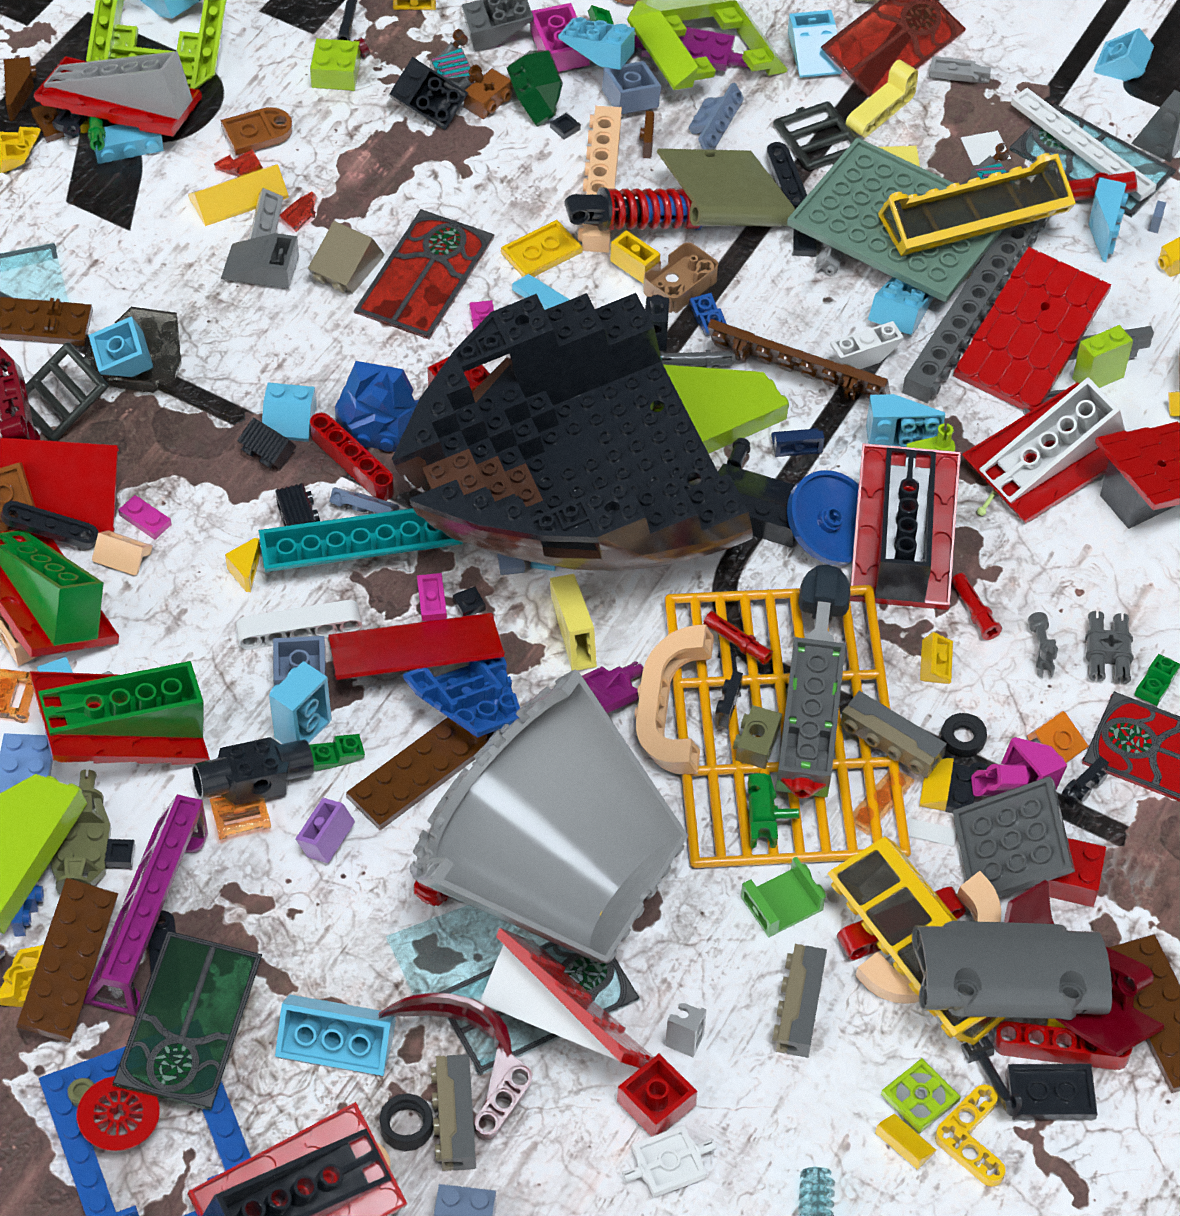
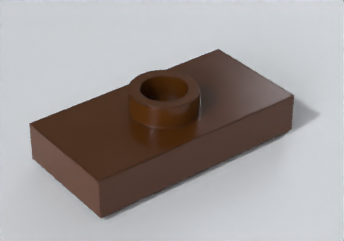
M41 105L31 109V114L47 143L65 137L62 131L53 128L52 122L58 116L54 107Z
M646 111L645 128L640 127V141H644L643 158L651 159L654 111Z

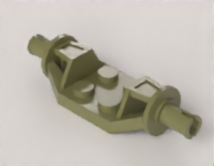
M86 769L80 771L79 788L82 790L87 805L52 859L51 869L56 879L55 888L60 893L66 878L95 886L106 875L107 867L104 861L107 841L111 837V824L103 806L104 796L102 792L94 788L97 773L93 770H88V777L86 776Z

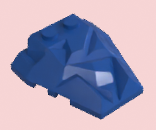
M355 361L346 385L343 387L340 398L335 405L336 422L363 447L395 452L419 400H414L412 396L414 389L403 369Z
M504 657L471 661L468 666L436 677L433 676L428 668H420L403 674V679L415 695L476 737L499 730L505 724L510 726L516 719H519L516 712L520 709L516 693H513L511 688L512 680L507 675V664Z

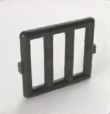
M829 101L808 108H804V106L797 108L794 113L773 121L775 128L807 170H813L829 163L834 165L847 148L814 160H810L806 153L846 139L852 144L857 138ZM826 111L830 116L828 119L791 132L785 126ZM837 125L842 131L802 146L795 140Z
M69 342L65 343L26 383L27 395L35 388L63 419L53 430L29 403L33 426H37L50 441H57L108 389V383L93 368L95 365L87 357L84 358ZM67 354L96 384V387L87 396L58 365ZM51 371L80 402L71 413L42 383V380Z

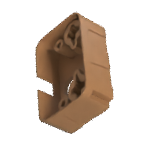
M690 242L683 243L668 255V264L661 269L660 261L644 274L643 292L647 297L658 294L669 298V313L673 311L677 313L689 304L690 298L700 296L717 282L718 261L695 244ZM673 274L679 279L676 282H669L666 280V276Z

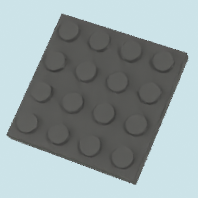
M1050 776L953 810L967 880L981 871L993 885L998 897L1037 885L1043 880L1049 881L1075 872L1054 780Z

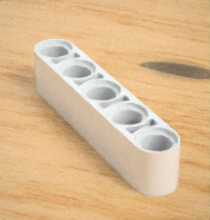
M344 600L245 616L236 622L240 647L252 650L273 646V638L324 636L326 638L329 637V634L359 631L362 628V622L357 602Z

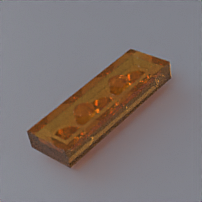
M889 771L876 785L874 799L879 807L880 821L894 807L891 785H895L893 773L889 774ZM900 771V773L898 772L899 785L902 786L904 796L914 784V779ZM866 796L853 811L855 827L869 836L871 833L870 821L874 817V811L868 807Z

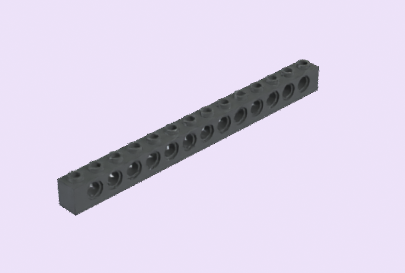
M1049 173L1064 198L1066 191L1063 189L1064 185L1061 177ZM1038 175L1031 183L1033 188L1032 197L1029 199L1022 197L1020 204L1023 208L1056 199L1042 176ZM1047 217L1005 228L1001 232L904 378L902 393L927 404L932 396L936 397L938 395L941 382L948 379L952 365H957L960 360L961 351L968 348L972 334L977 332L981 326L982 318L985 319L990 312L991 304H995L1000 290L1008 282L1011 273L1029 245L1035 244L1038 231H1043L1046 226Z

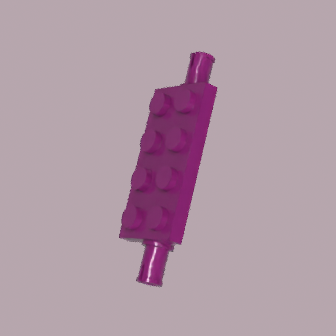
M686 27L685 36H679V39L693 59L707 57L715 70L726 71L727 67H731V65L750 69L742 58L743 54L735 53L733 50L735 43L734 35ZM635 35L634 46L642 49L641 56L652 58L638 36Z
M637 661L623 668L619 666L610 671L602 666L582 675V677L606 713H610L638 699V689L632 686L631 680L641 677L644 667L642 664H638Z

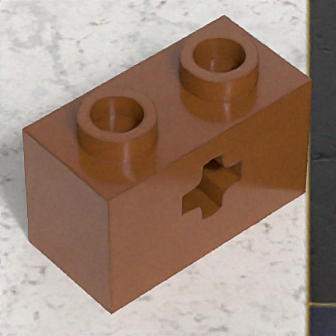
M493 68L483 75L484 78L481 82L475 81L465 90L468 94L463 101L464 108L483 120L488 115L494 113L499 106L507 102L512 96L511 79Z

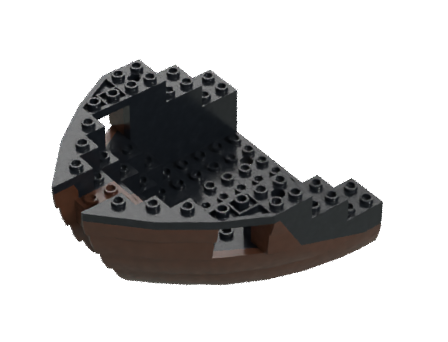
M536 293L490 312L452 352L424 391L392 457L398 473L401 476L405 475L408 481L416 488L422 487L425 491L422 494L409 498L414 511L419 517L424 518L431 526L443 531L452 539L521 560L573 570L625 571L660 567L707 556L741 544L753 537L749 511L730 474L720 477L661 361L654 326L637 293L596 309L588 294L585 293L544 310ZM506 356L472 393L464 372ZM664 407L662 411L654 412V410ZM696 479L701 480L696 485H691L688 483Z

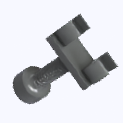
M1036 612L1028 617V624L1030 630L1036 633L1039 644L1036 658L1037 674L1043 678V669H1047L1050 671L1052 678L1055 671L1053 658L1054 660L1057 658L1058 647L1056 646L1055 639H1047L1046 630L1049 628L1048 616L1043 612Z

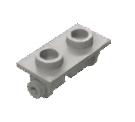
M823 243L822 246L825 248L816 259L818 265L815 273L823 269L826 274L833 275L838 271L842 260L840 258L843 257L844 253Z

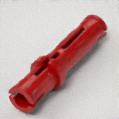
M713 611L707 614L703 621L704 625L735 644L742 653H748L756 658L763 665L769 662L773 651L756 641V637L742 632Z

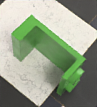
M797 856L792 858L791 870L757 887L752 879L742 883L741 889L742 900L768 938L823 911L826 898L823 887L815 883L810 869L806 864H802Z

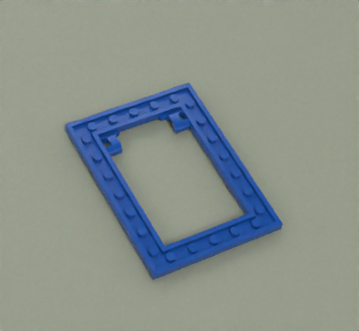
M199 1020L190 1023L186 1037H204ZM182 1026L169 1031L180 1035ZM158 1034L141 1040V1042H144L151 1052L158 1043L165 1040V1037ZM207 1043L195 1046L199 1054V1065L207 1060H214ZM170 1044L173 1048H177V1044ZM135 1046L131 1049L126 1062L129 1072L135 1075L146 1071L147 1058L140 1046ZM125 1047L39 1077L41 1088L86 1216H139L136 1205L118 1212L115 1211L93 1145L82 1135L78 1127V1107L72 1105L68 1097V1087L76 1079L87 1078L95 1084L102 1079L115 1076ZM161 1050L159 1053L165 1054L166 1051ZM170 1051V1055L183 1054L184 1051ZM188 1052L182 1059L186 1058L190 1054V1052ZM170 1056V1059H171L172 1061L179 1059V1058ZM187 1058V1062L192 1064V1060ZM208 1065L197 1072L191 1082L195 1093L203 1092L213 1086L217 1074V1068L214 1065ZM221 1080L212 1108L201 1105L200 1107L223 1168L227 1171L251 1158V1155ZM215 1176L207 1178V1181L214 1178ZM193 1211V1212L188 1213V1214H185V1215H183V1216H198V1215H197L196 1211Z

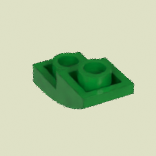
M1158 653L1149 666L1147 674L1136 688L1134 695L1158 706L1177 675L1180 664Z
M359 734L334 736L333 742L309 744L314 761V771L343 766L365 757Z

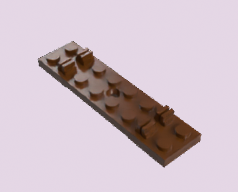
M0 297V338L53 344L69 342L72 345L85 346L93 312L92 304L60 302V298H56V301L54 298H50V301Z
M713 319L708 324V330L714 345L725 350L727 348L733 349V352L736 353L735 358L738 361L741 359L745 363L746 359L750 358L751 355L757 357L764 364H771V362L778 364L781 369L788 372L793 370L801 372V375L808 379L816 377L823 380L829 386H842L843 390H845V397H851L852 400H855L856 395L859 396L860 393L867 395L869 399L870 395L891 394L887 378L846 364L842 365Z

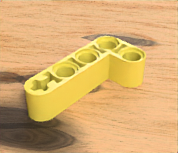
M897 60L889 71L888 82L850 113L846 120V125L863 138L869 136L913 98L917 87L918 70L902 60Z

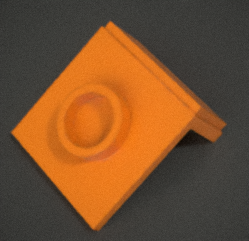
M1064 711L1054 715L1026 735L1029 741L1037 737L1041 744L1051 746L1058 755L1062 756L1065 763L1089 747Z

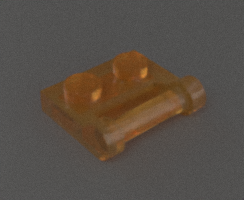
M0 669V718L14 719L19 723H27L30 716L28 710L34 694L30 672ZM19 683L26 684L19 708L12 707Z
M223 796L210 799L219 840L226 839L228 835L262 827L263 830L271 828L264 797L259 798L258 801L241 805H234ZM260 814L258 818L224 825L225 822Z

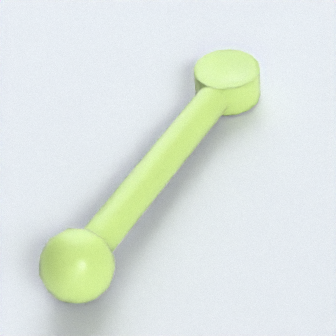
M994 490L983 506L977 509L979 516L986 514V508L997 494Z

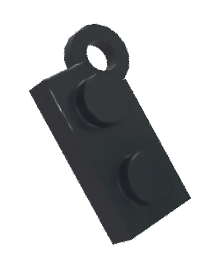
M63 109L52 122L53 128L62 131L66 138H76L81 133L80 126L88 116L73 114L70 110Z
M1100 756L1076 780H1071L1062 791L1065 802L1071 807H1074L1079 801L1084 802L1090 795L1091 789L1095 785L1100 786L1108 776L1106 770L1109 762Z
M976 762L971 764L970 767L953 764L945 812L953 813L955 809L974 803L975 796L973 795L971 777L974 774V770H986L988 767L985 764Z

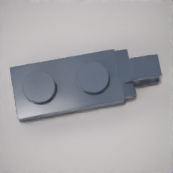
M338 487L332 489L329 502L339 507L350 504L353 510L360 512L369 510L375 512V514L397 511L400 507L392 502Z

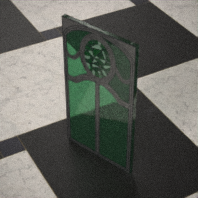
M167 930L112 1086L212 1111L260 966L262 954Z

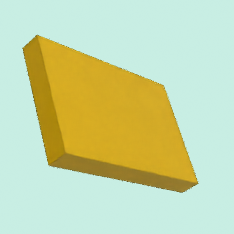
M558 220L550 222L501 247V254L522 277L527 274L535 277L583 253V247Z

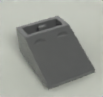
M477 0L462 4L464 19L474 52L496 47L534 20L528 0Z
M273 233L232 243L221 279L289 288L299 257L297 236Z

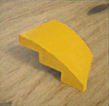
M19 127L18 133L0 132V173L10 171L25 163L40 134V128Z
M43 945L20 949L17 952L11 967L7 969L3 976L4 983L0 988V1005L23 1007Z

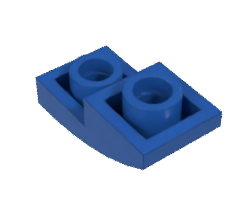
M712 293L689 299L691 310L706 336L710 335L708 324L711 319L727 324L721 308L716 306Z
M38 882L11 921L15 937L26 936V926L31 925V913L38 912L39 902L44 900L43 886H39Z

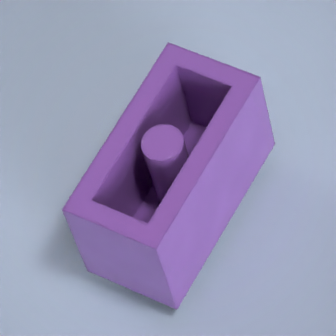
M323 797L295 840L308 858L329 863L352 828L355 820L343 803Z

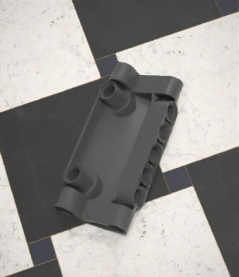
M950 921L943 926L916 925L913 929L912 945L924 976L919 991V1003L923 1010H949L952 1014L959 1017L1055 1018L1071 1020L1075 1018L1076 1014L1080 1013L1107 1015L1111 1011L1112 984L1110 964L1100 932L1067 931V928L1060 924Z

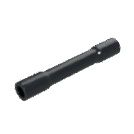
M346 0L337 40L350 41L357 0Z

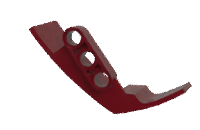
M1043 880L1010 900L1007 905L1004 922L1054 924L1050 906L1049 881ZM1106 947L1112 984V1007L1109 1014L1080 1013L1076 1014L1075 1018L1071 1020H1056L1094 1046L1118 1057L1163 1030L1164 1024L1133 1007L1134 996L1153 983L1154 977L1151 969L1137 960Z

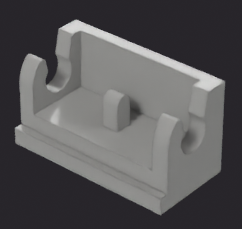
M680 1003L678 1004V1009L686 1011L688 1016L681 1018L678 1015L670 1014L667 1020L665 1046L694 1057L704 1037L707 1009L702 1007L698 1009L689 1004Z

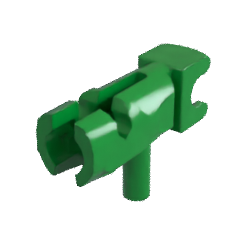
M765 773L751 774L748 776L747 781L750 847L756 848L758 838L766 837L769 840L770 847L775 848L778 842L776 819H799V808L778 809L774 802L777 795L771 775Z

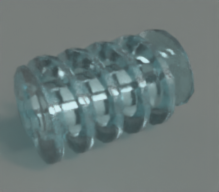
M808 1167L800 1172L798 1216H834V1212L829 1209L834 1208L835 1202L831 1200L835 1196V1191L831 1189L835 1186V1180L829 1177L832 1175L829 1169L824 1167Z

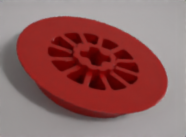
M115 1076L98 1081L84 1093L77 1108V1124L82 1135L91 1144L105 1150L120 1151L141 1144L152 1134L159 1120L160 1106L156 1094L114 1084ZM118 1096L117 1102H113L111 1097ZM127 1096L125 1101L121 1102V1097ZM106 1100L109 1105L107 1106V1105L103 1104L102 1102H104V1101ZM119 1110L123 1111V1115L119 1119H114V1114H117ZM127 1124L135 1127V1129L130 1130ZM116 1128V1135H110L113 1129ZM120 1128H124L127 1134L120 1135Z

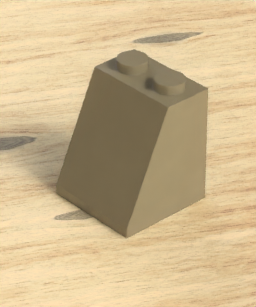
M333 221L308 269L313 274L312 278L321 284L328 282L332 284L335 290L341 293L348 291L353 294L385 254L372 237Z

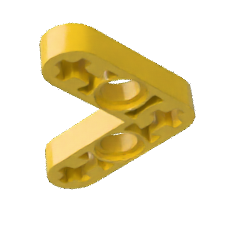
M983 1084L977 1086L939 1124L935 1140L941 1149L979 1181L987 1186L994 1187L1003 1181L1006 1170L1005 1165L970 1135L994 1110L997 1103L998 1095L994 1088ZM980 1096H989V1102L985 1100L978 1109L976 1105L979 1102ZM964 1111L970 1112L974 1116V1121L965 1123L961 1121L959 1114ZM952 1132L954 1134L953 1138H943L944 1133ZM956 1143H960L958 1149L955 1148ZM965 1148H973L976 1150L978 1157L972 1160L967 1159L962 1151ZM982 1158L985 1159L984 1164L981 1163ZM993 1168L997 1169V1174H996V1175H995V1174H992L991 1176L987 1175V1170H988V1169H989V1170H992Z

